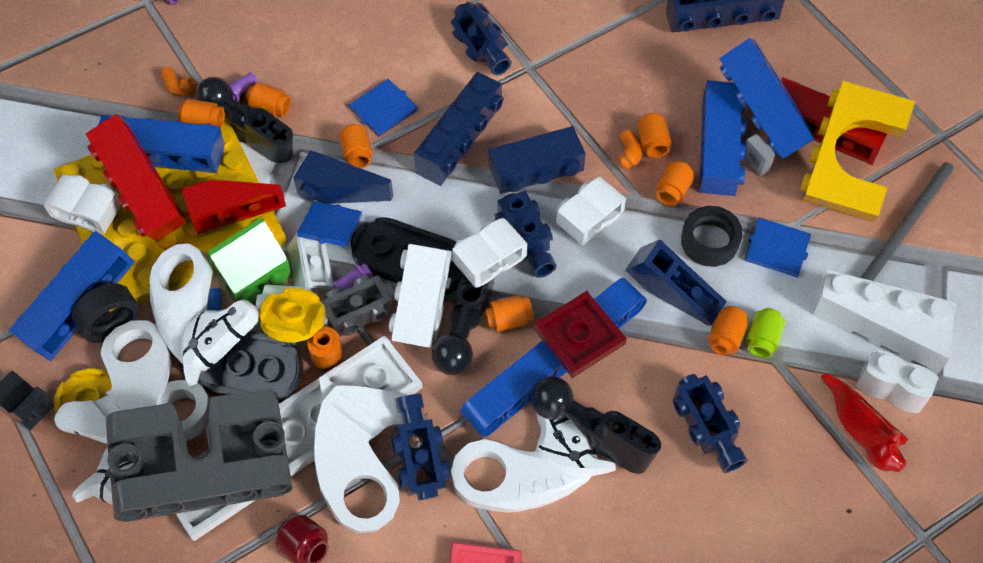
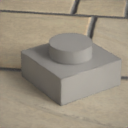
M755 134L746 141L744 159L761 177L770 171L775 154L771 146L763 142Z

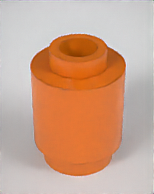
M257 82L254 86L251 85L246 94V101L250 107L263 108L276 118L278 116L285 117L291 106V96L287 95L285 90L262 82Z
M186 99L184 104H180L178 108V120L181 122L200 125L211 124L219 126L220 130L223 127L225 111L217 103Z
M656 113L644 115L637 122L643 151L650 158H660L667 155L672 142L665 117Z
M358 124L347 125L339 133L344 161L361 169L366 168L371 164V158L373 157L368 130L366 127Z
M673 161L667 165L655 187V196L662 204L676 206L677 203L684 199L695 178L693 170L687 163Z
M516 295L489 302L490 308L485 309L488 327H494L496 332L527 326V322L534 321L533 309L528 296L521 297Z
M727 306L718 313L707 338L708 344L715 353L726 356L738 352L748 328V315L746 312L735 306Z
M322 327L313 337L307 339L310 359L317 368L329 370L340 363L343 355L339 334L334 329Z

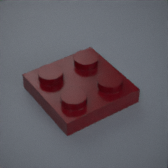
M588 291L534 323L533 327L534 331L571 378L576 377L626 345L627 340Z

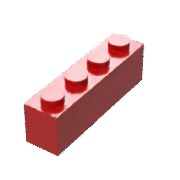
M782 77L783 85L817 136V139L814 141L821 143L823 135L818 134L823 117H830L832 107L827 106L830 96ZM868 128L851 129L843 133L836 140L835 150L873 165L888 134Z
M115 114L85 133L91 143L87 146L89 152L96 161H102L106 168L102 171L103 175L111 186L114 187L116 185L121 194L118 196V199L126 211H132L136 220L133 221V224L142 237L148 236L158 242L188 223L129 124L124 119Z

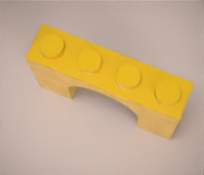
M842 81L839 89H833L827 106L832 107L829 118L823 117L818 134L823 135L820 146L814 145L809 162L814 163L811 174L805 173L800 190L805 192L802 201L874 222L880 214L888 187L861 180L846 173L836 159V140L843 133L855 128H868L901 138L907 129L915 101Z

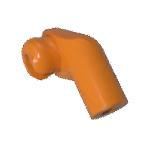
M165 67L160 71V75L169 93L188 97L196 91L195 87L197 84L194 78L189 77L187 80V77L184 76L179 80L172 67Z
M627 129L619 135L625 150L624 154L618 157V162L624 169H630L632 165L636 166L643 155L641 144L632 130Z

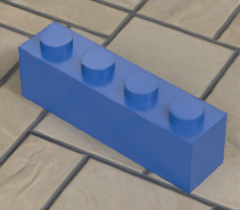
M748 38L719 58L723 64L719 67L722 74L728 81H734L739 89L735 91L736 96L743 106L749 105L754 115L751 116V119L759 131L765 130L770 138L767 143L771 146L775 156L780 154L782 159L817 139V136L754 38Z
M710 80L706 82L702 99L699 193L735 196L738 185L744 184L745 167H740V160H744L746 143L741 142V136L745 134L746 119L741 118V113L745 112L746 106H743L736 96L735 91L739 89L733 82Z
M102 115L99 124L112 116ZM119 115L129 124L154 167L217 173L225 146L219 126L190 124L181 121H159L151 118H128Z
M95 230L83 242L72 258L60 269L59 273L47 287L39 293L27 310L18 317L9 331L35 352L52 361L79 329L72 318L73 308L78 300L99 286L118 283L135 261L121 248Z

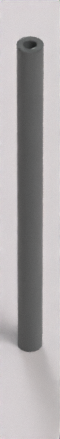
M948 162L942 164L860 278L871 281L875 280L954 170L952 164Z

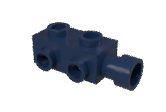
M467 1L459 5L455 9V17L451 21L455 28L452 32L453 36L458 41L467 45L468 48L465 53L471 60L485 62L493 75L497 76L505 73L510 68L512 62L503 51L508 43L501 35L503 33L502 29L491 21L488 16L489 11L478 2L473 4Z
M526 190L516 194H508L502 199L497 200L498 213L494 214L495 221L505 218L526 241L527 256L523 260L529 258V266L534 276L542 278L551 274L557 267L552 255L547 252L550 250V241L553 240L549 225L547 223L543 224L540 219L541 213L537 202L530 200Z
M696 374L688 375L679 381V386L676 388L673 398V405L677 414L680 417L684 416L688 423V432L692 442L696 446L699 445L704 455L716 451L718 455L717 462L723 473H729L742 467L748 460L741 447H736L734 443L739 433L740 421L733 410L727 411L723 405L724 393L721 386L716 381L711 383L707 375L700 378ZM693 402L700 404L701 408L696 409ZM709 431H714L716 435L711 436Z
M422 394L398 397L395 399L397 413L402 415L403 424L395 428L396 434L391 435V442L394 454H400L402 468L398 469L401 489H407L408 496L417 495L418 501L438 497V490L445 488L444 481L450 480L448 463L446 460H440L438 447L443 446L441 429L439 426L433 427L432 419L423 420L421 409L424 408ZM410 437H417L420 440L419 448H412L409 445ZM417 470L425 471L427 474L425 482H419L416 479L415 474Z

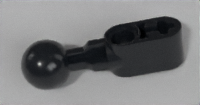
M208 77L199 83L195 92L196 100L217 103L219 107H223L225 114L230 117V123L245 134V140L248 144L276 163H284L292 158L293 131L290 127L263 108H252L249 105L238 103L233 99L231 86L222 78Z
M462 273L456 291L457 298L450 316V321L453 324L450 333L440 337L432 348V361L440 372L446 375H458L466 371L471 365L473 350L468 337L470 331L477 327L480 316L485 312L494 285V279L475 288ZM469 297L477 298L473 302H468L465 299Z
M555 376L545 377L539 380L532 389L531 404L539 416L550 420L560 419L565 416L577 423L581 431L591 436L590 443L598 453L631 473H644L661 449V441L654 432L618 411H608L603 414L593 407L586 408L574 401L572 388L562 378Z

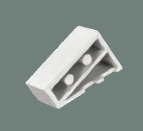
M409 244L408 250H403L400 267L404 269L402 282L398 281L395 289V300L398 301L397 312L391 315L389 322V332L393 333L392 341L428 348L433 347L438 338L445 309L443 306L445 289H449L451 278H448L450 261H453L452 251Z

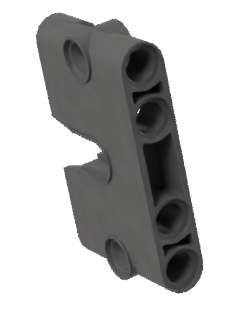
M257 390L211 397L206 428L209 449L207 454L200 458H194L188 454L185 431L173 403L116 411L108 414L105 418L108 446L107 462L110 468L114 519L117 521H136L278 497L289 493L293 489L278 396L273 390ZM266 439H273L278 442L271 447L261 444ZM123 462H134V465L129 469L121 470L118 468Z

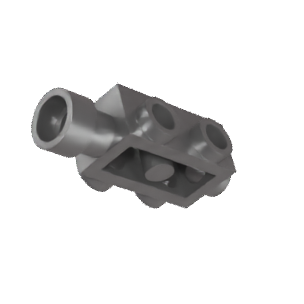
M365 275L359 277L351 288L344 291L336 288L326 293L324 300L320 301L324 304L326 312L323 327L334 329L339 336L354 334L364 325L387 318L390 313L394 312L392 299H395V293L390 282L382 283L379 275L373 278Z

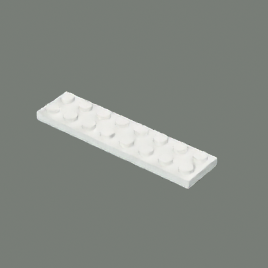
M385 335L324 374L335 386H363L408 395L415 394L423 388L420 379ZM319 378L279 404L291 476L314 461L315 428L324 400ZM266 439L261 442L262 445L268 447L278 443L273 439ZM208 450L205 451L204 453H202L201 455H199V456L196 457V458L203 457L204 455L207 454ZM254 501L183 512L176 515L191 539L196 541Z

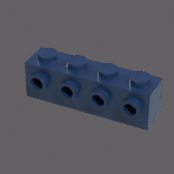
M668 0L666 15L672 33L688 32L698 29L778 20L785 0Z
M479 72L475 73L414 152L416 174L439 186L444 183L447 177L455 170L462 157L470 150L480 133L485 130L495 113L502 107L504 101L502 83Z

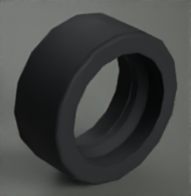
M709 205L700 207L688 215L681 234V245L685 254L692 261L700 265L711 267L724 265L735 257L742 240V226L738 218L727 209ZM705 224L715 225L722 228L728 234L729 243L724 247L710 248L700 244L695 239L693 233L698 226Z
M119 283L106 284L89 291L78 300L73 308L72 318L87 341L102 343L116 327L130 321H137L140 315V307L126 286ZM111 309H114V310H113L112 312H110L109 314H107V315H105V316H103V317H100V316H101L102 314H104L105 312H107V311H109V310H111Z

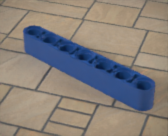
M620 278L594 298L619 329L634 318L647 302V298L625 278ZM541 341L469 398L460 409V414L481 437H487L531 402L532 389L539 380L549 376L560 378L567 371L545 343Z

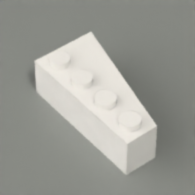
M827 270L818 288L813 315L849 333L855 331L867 337L869 343L878 347L883 345L899 353L898 357L910 363L914 360L938 375L950 358L957 302Z

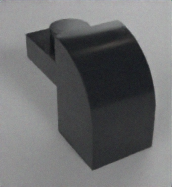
M13 370L0 382V410L29 431L54 406L46 399L47 393L38 386L33 388Z

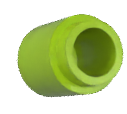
M763 308L754 313L746 339L748 352L757 357L771 358L773 353L778 350L786 320L779 311L772 308Z

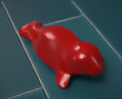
M823 374L821 379L834 394L837 414L843 428L852 439L866 449L867 457L873 466L881 471L901 472L905 469L907 462L900 452L899 445L906 444L908 438L852 387L833 375Z

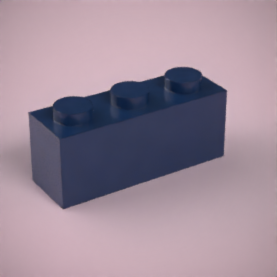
M571 126L489 149V168L500 194L517 192L524 187L545 184L553 179L573 176L584 171L586 153L574 127Z

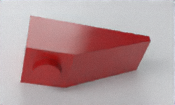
M208 180L181 189L197 235L286 207L284 195L279 184Z

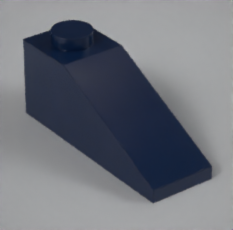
M312 150L309 151L293 177L297 193L308 201L315 200L326 204L391 201L394 197L391 179Z
M660 239L641 247L625 269L648 292L708 326L714 323L718 313L727 302Z

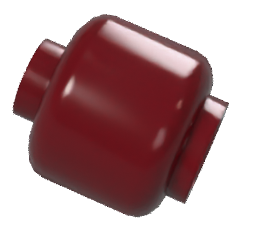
M296 515L285 520L279 526L275 545L277 552L291 563H320L328 552V534L323 527L306 515Z

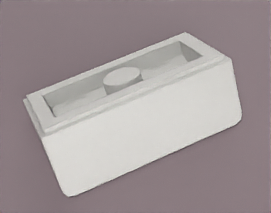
M296 234L288 246L294 285L303 287L314 292L316 295L328 293L335 289L332 284L333 278L326 243L320 244L319 241L297 237Z

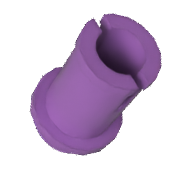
M252 72L229 83L233 90V99L238 103L240 98L247 94L251 85L254 86L258 82Z
M365 263L362 265L356 264V269L339 280L332 282L335 289L339 288L344 291L353 287L354 282L359 277L369 275L373 278L374 276Z

